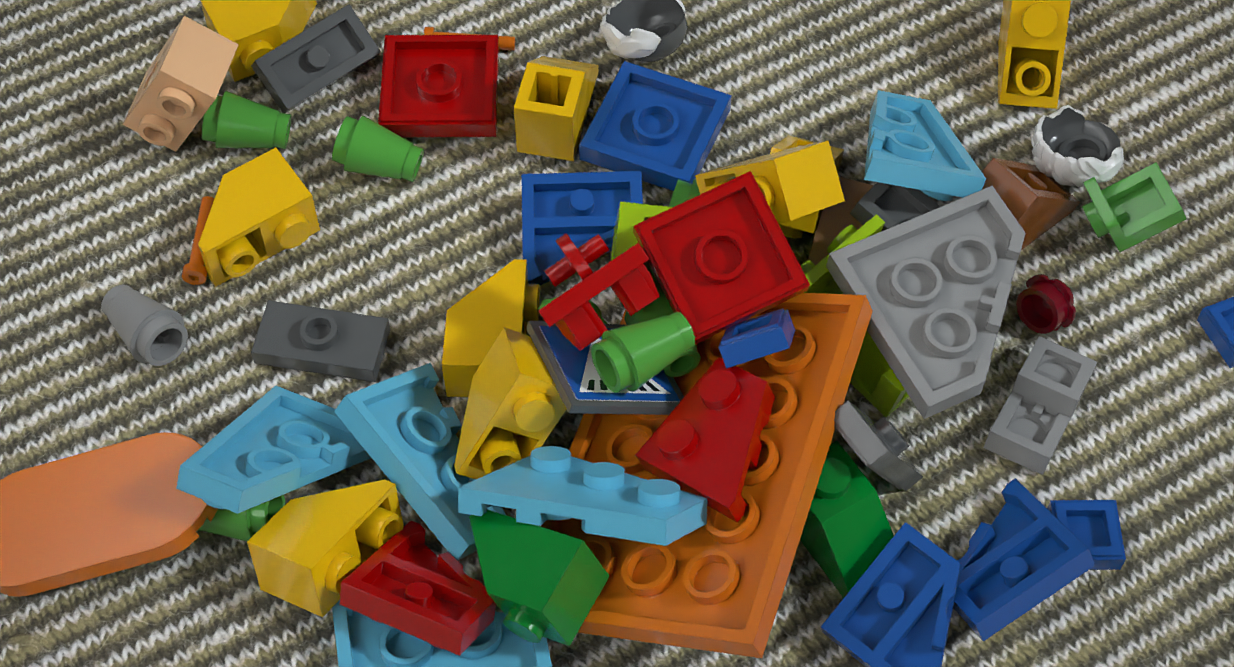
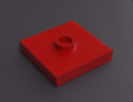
M385 35L378 124L401 137H496L499 36Z
M751 171L633 226V233L649 257L648 263L673 312H680L691 325L695 336V344L808 291L810 287L799 262Z

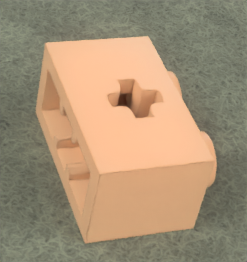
M184 16L146 71L123 125L139 133L147 142L158 146H165L176 152L216 100L239 44Z

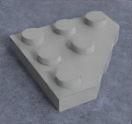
M993 186L829 253L826 267L843 294L866 295L873 310L867 331L923 419L979 395L986 381L993 348L1001 326L1012 286L1011 282L1026 234Z

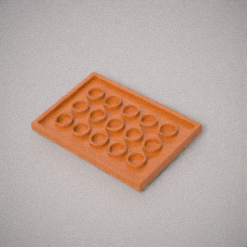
M802 293L751 317L755 318L782 308L784 310L788 309L795 333L790 348L736 365L767 381L775 395L769 422L764 426L760 434L762 448L757 467L748 468L741 493L747 505L744 515L738 523L707 506V524L667 546L588 534L582 530V520L575 518L547 520L540 526L584 540L610 576L578 633L755 658L763 657L833 438L835 411L844 403L873 312L866 295ZM626 309L620 322L621 325H627L624 319ZM726 330L697 343V350L701 357L697 367L685 375L673 377L684 397L718 357L722 358L718 346ZM583 414L569 451L572 457L591 463H615L624 468V473L647 480L660 479L644 470L635 454L668 415Z

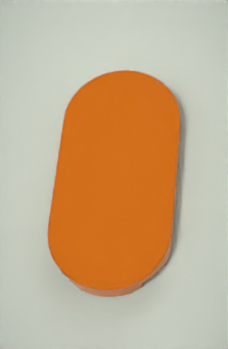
M168 432L154 433L23 469L1 479L0 593L14 597L29 596L162 560L186 549L199 537L196 531L204 524L206 518L211 522L218 508L207 505L202 499L176 489L180 465L202 448V446L185 435Z

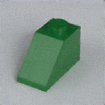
M835 441L830 444L800 541L844 598L894 535L877 491L840 443Z
M487 509L482 516L470 515L469 519L486 592L506 615L503 620L504 625L517 636L532 643H539L542 637L570 646L610 577L584 540L537 525L516 522L515 518Z

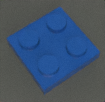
M624 61L579 144V160L615 172L641 171L642 181L674 191L678 179L692 184L695 175L700 173L731 110L732 95Z

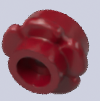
M1037 274L1026 281L1027 288L1018 295L1016 300V309L1022 322L1032 331L1041 334H1047L1053 330L1057 331L1061 326L1068 327L1071 325L1076 316V308L1073 305L1074 297L1070 288L1059 279H1049L1045 274Z

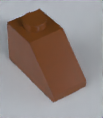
M992 158L982 171L986 177L982 189L993 186L1026 233L1021 250L1072 213L1080 204L1079 200L1053 178L1040 172L1036 165Z

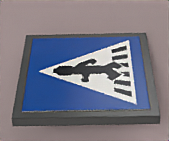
M545 321L528 322L526 329L569 413L669 415L684 398L675 379L667 376L664 370L635 392L624 389L614 393L601 380L592 359V345L601 341L602 336L580 351L561 333L556 324L549 327ZM604 324L608 330L627 326L621 324Z

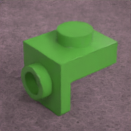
M1157 162L1103 190L1100 189L1095 177L1083 182L1092 201L1083 205L1082 208L1098 238L1110 233L1119 252L1187 219Z

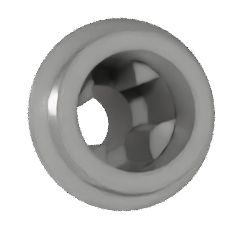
M124 284L113 287L104 296L101 304L102 312L108 317L135 360L141 363H149L153 366H163L175 360L182 353L188 340V332L184 327V320L178 312Z

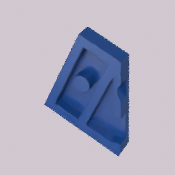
M642 172L521 174L523 259L527 260L528 284H539L541 286L551 281L544 270L565 257L555 241L565 233H567L577 248L599 234L609 248L608 252L612 251L614 226L620 202L643 204Z
M1016 478L1007 483L1001 492L1006 503L993 523L990 525L981 522L969 540L968 551L961 559L957 560L961 564L953 609L982 641H985L1095 566L1089 548Z
M905 522L822 624V633L865 667H942L961 563Z

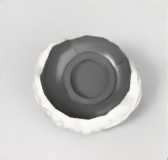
M620 0V3L614 5L613 8H609L607 14L602 17L600 29L607 41L608 48L614 55L625 59L631 58L636 61L655 62L669 56L682 44L688 29L685 17L686 10L681 0Z
M1070 105L1063 106L1048 116L1043 115L1038 120L1034 135L1031 138L1032 154L1035 156L1033 160L1036 167L1048 177H1053L1061 185L1083 187L1085 186L1083 182L1092 177H1095L1097 183L1107 182L1118 173L1124 162L1123 148L1115 132L1100 122L1085 120L1081 112Z

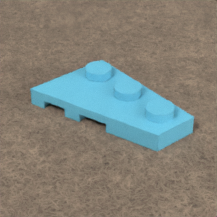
M877 91L870 111L864 180L918 189L929 197L942 201H951L954 196L963 198L982 190L986 177L931 100Z
M428 363L345 395L335 409V414L388 479L395 483L396 489L424 521L439 542L457 560L477 551L469 519L470 515L458 513V487L476 479L456 474L454 463L459 444L456 433L462 425L453 407H443L434 390L439 378L432 364ZM492 505L486 508L487 510L506 515L502 507Z
M274 386L180 465L176 489L202 499L211 507L227 509L238 514L361 463L371 457L335 414L334 408L284 388Z
M544 446L532 450L531 455L458 487V513L482 516L486 512V508L493 505L516 509V522L541 526L547 520L575 518L582 520V530L588 534L667 546L707 524V498L682 491L679 484L670 480L643 479L624 473V468L618 464L609 462L591 463L572 457L571 452L566 448Z
M340 600L332 607L339 667H552L547 638L542 637L539 643H532L517 636L504 625L503 620L506 615L503 612H495L494 621L459 656L339 605Z

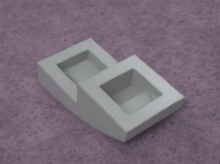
M1039 336L1018 373L1013 389L995 420L983 448L1043 475L1086 389L1097 361Z

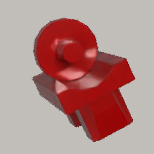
M567 233L555 240L565 257L544 270V272L555 287L575 273L579 275L582 281L538 311L549 327L556 324L561 333L581 351L608 330L589 303L590 299L610 286L630 316L660 297L650 272L643 264L649 260V257L640 244L637 243L593 273L589 264L609 251L603 239L597 234L577 248Z

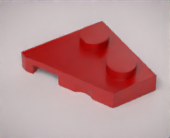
M718 357L635 456L644 470L660 479L676 482L682 491L707 498V506L738 523L743 517L747 505L741 495L748 468L757 467L762 448L760 434L764 426L769 422L775 395L767 381L738 366L726 368L723 359Z
M410 520L403 527V530L392 536L341 582L339 605L363 614L376 622L384 623L426 641L434 647L445 649L460 656L494 621L496 603L487 594L486 587L479 580L469 577L464 572L463 565L449 552L437 556L424 544L426 530L419 523Z

